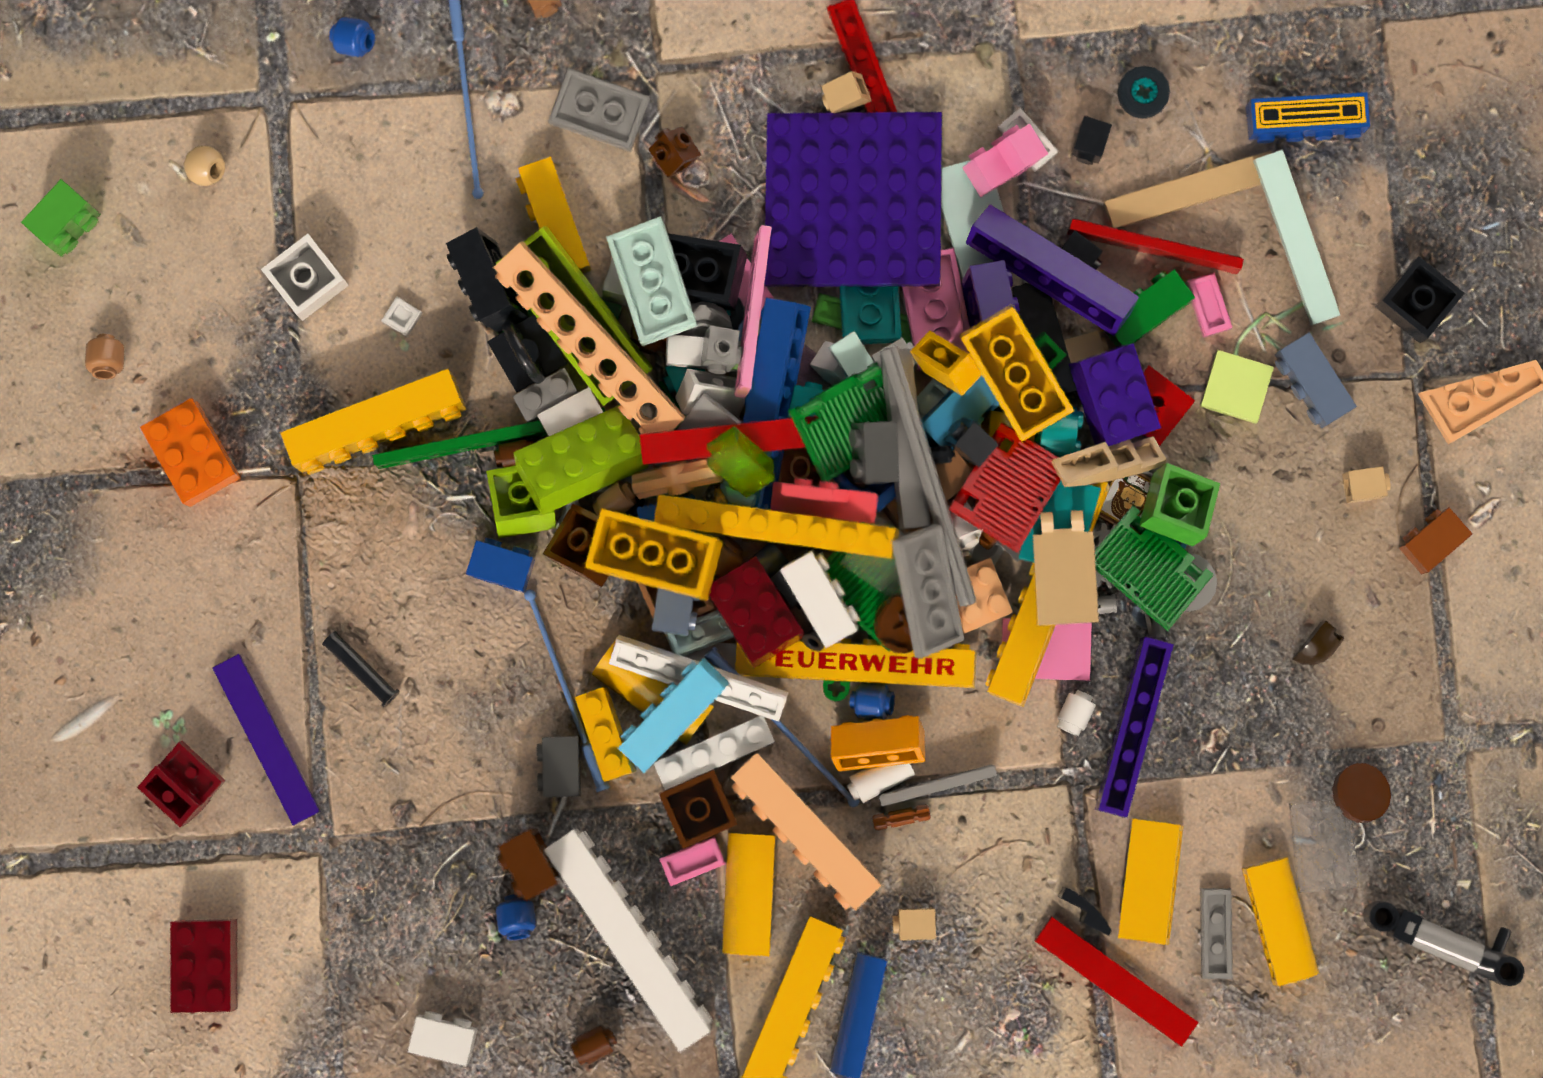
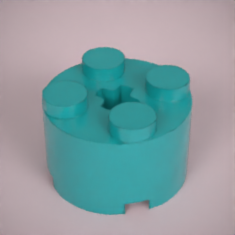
M1072 406L1074 410L1072 413L1036 433L1034 442L1057 457L1080 451L1081 442L1077 440L1078 429L1082 428L1084 415L1082 411H1077L1074 406Z

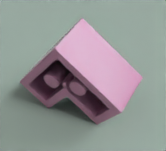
M1031 124L1021 129L1016 125L1004 132L1003 136L994 140L991 143L993 148L986 151L982 147L969 155L971 161L962 168L980 197L1025 172L1048 155Z

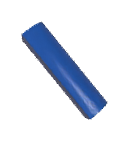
M856 951L829 1068L833 1073L848 1078H861L887 965L886 958Z

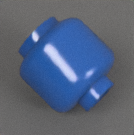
M342 17L330 29V41L335 51L339 54L361 58L367 52H370L374 46L375 33L367 21Z
M862 682L856 691H852L850 694V708L855 710V714L860 720H885L888 715L893 714L895 694L890 691L887 684Z
M516 894L505 896V901L496 907L498 932L506 936L507 940H521L530 937V932L536 928L533 902L530 900L525 901L522 897L518 898Z

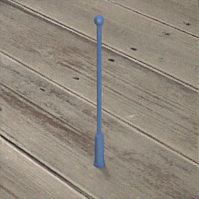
M448 0L453 40L457 43L474 181L472 195L474 198L480 199L483 197L484 192L480 188L467 85L462 44L465 36L460 0Z
M529 589L525 592L524 597L530 602L583 743L581 748L594 780L596 793L610 788V785L607 782H603L590 742H588L535 601L536 593L534 590Z
M715 646L705 654L704 657L707 660L709 659L716 668L741 676L718 653V649ZM770 719L844 795L850 807H857L859 805V799L855 801L852 795L780 720L778 722Z

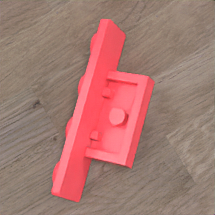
M794 478V483H773L771 510L874 523L878 495L870 492L837 489L838 483L820 481L819 486H812V480Z

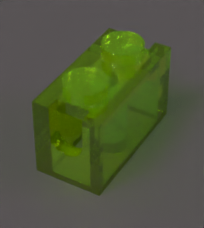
M735 426L707 444V450L711 452V456L707 458V465L710 470L715 474L721 475L734 491L738 490L744 497H750L774 481L773 460Z

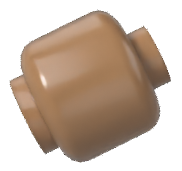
M97 335V338L91 339L86 344V369L97 379L108 380L115 378L124 368V345L119 340H116L113 335Z
M728 536L724 538L715 537L723 542L713 580L723 577L743 563L742 547Z

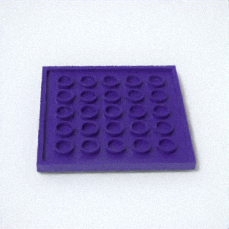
M942 112L767 113L765 226L771 227L764 285L766 287L941 286Z

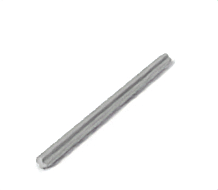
M892 346L882 350L883 359L934 524H942L958 603L961 607L969 606L976 602L974 590L899 347Z

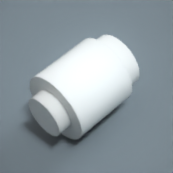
M1076 690L1075 694L1069 693L1057 718L1060 720L1057 727L1075 736H1079L1081 730L1085 731L1096 705L1091 702L1093 697L1079 690Z

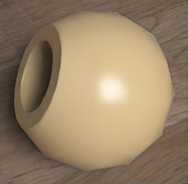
M211 146L195 147L187 153L183 163L188 179L199 186L215 184L222 178L225 172V163L221 153Z

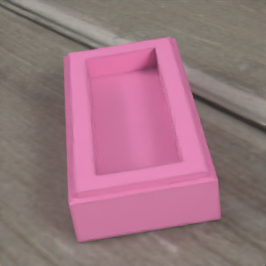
M1215 273L1186 281L1185 284L1196 297L1192 301V305L1203 338L1232 329Z
M715 836L660 858L670 887L726 864Z

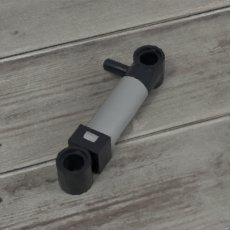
M1374 901L1364 909V922L1371 929L1387 932L1386 936L1425 951L1489 979L1496 984L1509 987L1516 986L1524 978L1525 971L1521 961L1503 953L1512 933L1511 930L1505 927L1500 928L1493 947L1490 948L1430 922L1410 911L1401 908L1396 909L1394 905L1388 902ZM1380 908L1385 909L1387 912V920L1383 924H1378L1375 920V913ZM1504 963H1509L1511 974L1504 979L1500 975V968Z

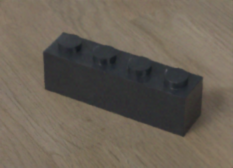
M1030 283L1012 287V296L1016 297L1019 303L1018 315L1031 338L1034 340L1044 331L1066 354L1051 372L1066 397L1075 395L1077 389L1068 365L1071 362L1052 297Z

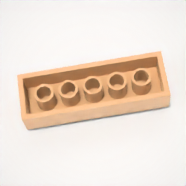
M758 753L731 777L735 782L731 785L732 789L742 799L748 796L755 803L751 809L763 821L769 818L775 824L772 831L783 843L788 839L796 847L793 851L794 855L804 865L810 862L817 869L813 875L825 888L831 884L837 890L833 896L846 910L852 906L856 911L882 886Z

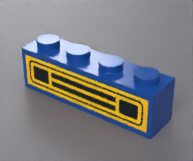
M1367 92L1250 99L1246 105L1248 140H1257V143L1260 144L1274 142L1276 138H1286L1287 142H1297L1304 140V137L1315 136V140H1328L1333 138V135H1344V138L1352 139L1361 137L1362 133H1365L1370 127Z

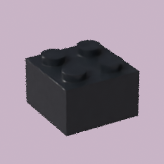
M1418 256L1408 265L1376 304L1375 308L1421 344L1430 337L1465 293Z

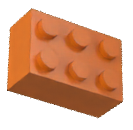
M193 398L186 400L140 427L184 505L191 507L241 479L203 409Z

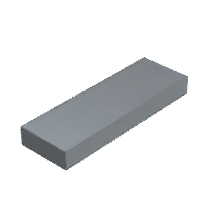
M1200 888L1201 978L1233 979L1231 888Z

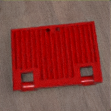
M1001 422L992 436L999 445L980 467L974 466L948 510L1018 553L1061 481L1052 465V460L1059 457L1028 438L1021 441L1014 429ZM1005 438L1013 442L1008 452L999 448ZM970 496L978 500L972 511L964 507Z

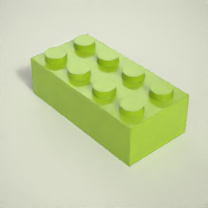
M618 406L514 452L516 470L541 516L648 468V464H643L640 437L631 421L622 414Z

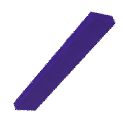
M237 654L214 666L212 669L292 825L295 826L321 812L241 655Z

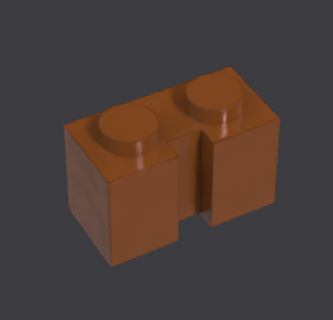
M1450 507L1442 511L1438 508L1435 509L1424 519L1427 524L1420 531L1415 527L1402 538L1405 543L1399 549L1422 575L1430 572L1473 535Z

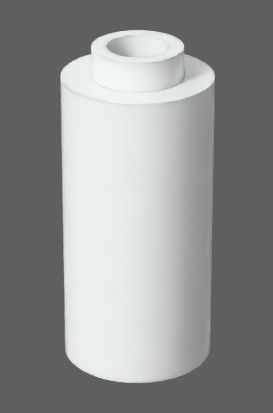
M910 763L865 768L849 777L851 783L847 785V788L855 801L860 799L862 803H865L915 776V773Z

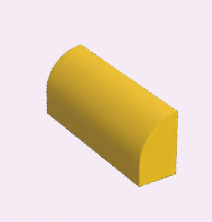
M615 640L595 667L592 675L642 713L652 703L657 707L664 699L661 693L670 684L609 664ZM710 704L678 737V740L687 745L715 707Z
M1132 819L1118 938L1163 945L1170 944L1183 825Z
M728 833L722 953L770 956L775 835Z
M1288 857L1241 868L1273 985L1282 986L1318 975L1317 962Z

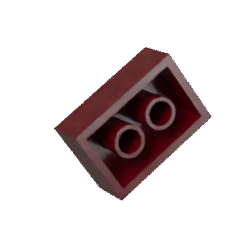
M756 556L712 583L709 597L753 668L802 639L804 635L803 630Z
M237 919L171 921L170 1013L232 1012L237 1010Z

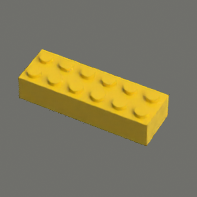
M445 369L280 432L292 466L302 473L307 472L309 475L323 470V465L334 461L335 464L348 461L352 458L351 454L361 450L362 453L374 451L379 448L378 444L390 440V443L403 440L407 437L406 433L416 429L418 432L429 430L434 427V422L445 419V422L458 419L462 416L461 412L467 410L455 377L449 369Z

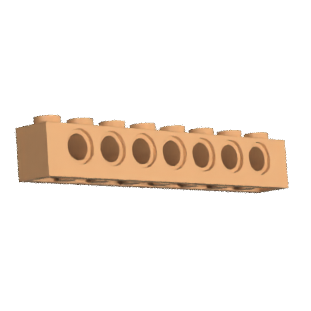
M524 242L518 243L493 267L498 272L495 276L499 282L506 288L511 286L519 294L516 296L517 301L526 310L532 308L539 316L536 320L540 326L547 332L552 330L559 337V340H557L558 345L567 354L573 352L580 360L577 364L581 370L588 376L593 374L600 381L598 387L608 398L614 396L621 404L618 408L622 414L629 420L634 418L641 425L638 429L641 434L671 431L685 419L686 416ZM523 270L530 271L534 276V283L531 287H526L520 282L519 276ZM544 292L552 294L555 299V304L551 309L544 308L540 303V296ZM565 314L572 316L575 320V327L571 331L563 329L560 324L561 317ZM583 337H591L595 341L596 348L594 352L588 353L582 349L581 340ZM603 359H611L615 362L616 372L614 374L603 372L601 368ZM624 381H632L636 385L637 392L634 396H627L622 392L621 386ZM645 403L654 404L657 408L656 417L648 418L644 416L642 405Z

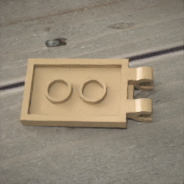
M1083 510L1071 511L1072 528L1054 529L1053 512L1041 513L1042 535H1033L1038 626L1099 623L1093 532H1084Z

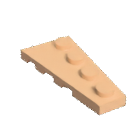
M1533 360L1433 390L1420 392L1418 395L1447 444H1450L1542 391L1543 370L1537 360Z

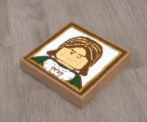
M1140 473L1107 481L1110 489L1098 518L1113 526L1120 521L1132 505L1141 511L1138 514L1141 518L1151 478ZM1129 525V526H1130L1132 529H1134L1139 535H1141V533H1140L1139 531H1137L1132 525Z

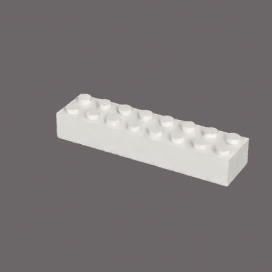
M574 829L544 849V851L679 1052H682L711 1031L710 1023L713 1019L704 1005L700 1007L696 1005L692 999L696 994L687 980L683 982L679 980L675 974L679 968L670 955L663 956L659 950L662 943L654 931H646L642 925L645 918L636 905L630 907L625 900L628 893L619 880L614 883L608 872L612 869L602 855L598 858L591 849L595 844L586 831L580 833L578 829Z

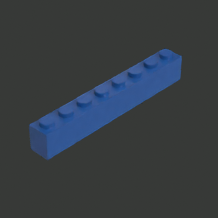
M766 298L765 306L761 311L762 322L757 338L752 386L745 398L743 423L788 418L794 387L797 385L811 306ZM784 450L738 454L734 456L733 475L737 476L740 480L737 487L741 491L757 496L753 508L771 510L773 483L779 480Z

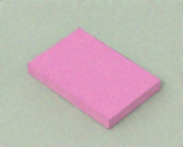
M1011 618L1002 619V641L1007 642L1011 631L1007 630ZM1092 623L1056 625L1035 679L1090 681Z

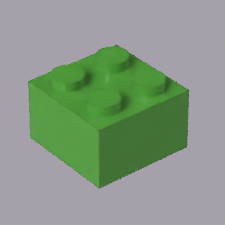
M60 179L21 223L46 246L62 257L65 253L69 254L76 248L77 240L84 232L91 231L97 225V218L101 214Z
M1164 464L1152 475L1139 526L1193 547L1208 535L1221 483L1172 464Z

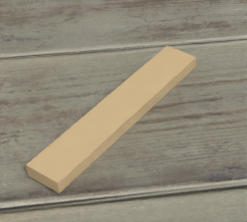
M1271 150L1106 200L1104 201V206L1110 225L1113 228L1119 229L1260 186L1262 184L1253 160L1272 152Z

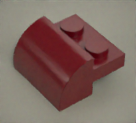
M180 741L163 761L149 772L137 788L181 828L211 801L210 798L226 780L184 741Z

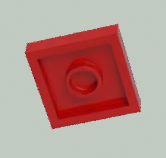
M1148 365L1143 374L1161 428L1142 436L1145 438L1154 436L1160 447L1195 400Z

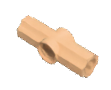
M718 457L700 458L688 462L687 460L672 461L663 464L660 468L634 473L631 485L638 499L666 493L669 496L679 495L693 490L694 487L721 482L723 480V466Z

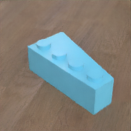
M704 658L698 664L692 661L681 672L684 679L678 685L672 682L661 693L664 699L657 707L652 703L640 715L644 720L637 727L632 724L620 736L624 741L618 749L643 773L652 766L729 685L730 682Z

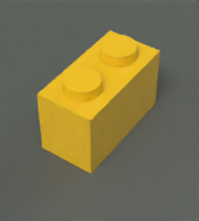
M930 330L910 351L924 373L961 396L982 375L969 353Z

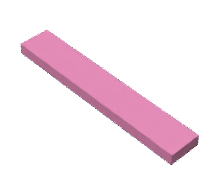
M765 225L759 227L754 237L740 345L742 347V354L737 368L734 391L735 397L744 399L752 386L771 227Z

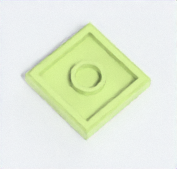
M1217 350L1200 407L1255 424L1258 423L1274 367Z

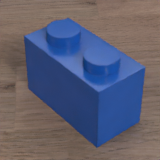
M486 537L484 542L476 540L466 575L525 593L535 563V559L529 556L530 551L513 546L512 551L501 548L502 542Z

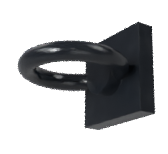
M535 315L530 316L517 325L510 320L505 321L502 327L504 332L487 341L516 393L534 383H542L546 376L568 364L558 345L548 332L540 326Z

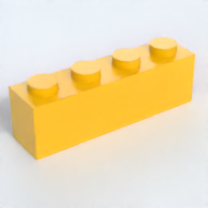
M551 156L519 167L520 177L515 179L521 195L527 193L530 204L525 205L530 221L536 220L539 229L547 226L582 273L592 271Z

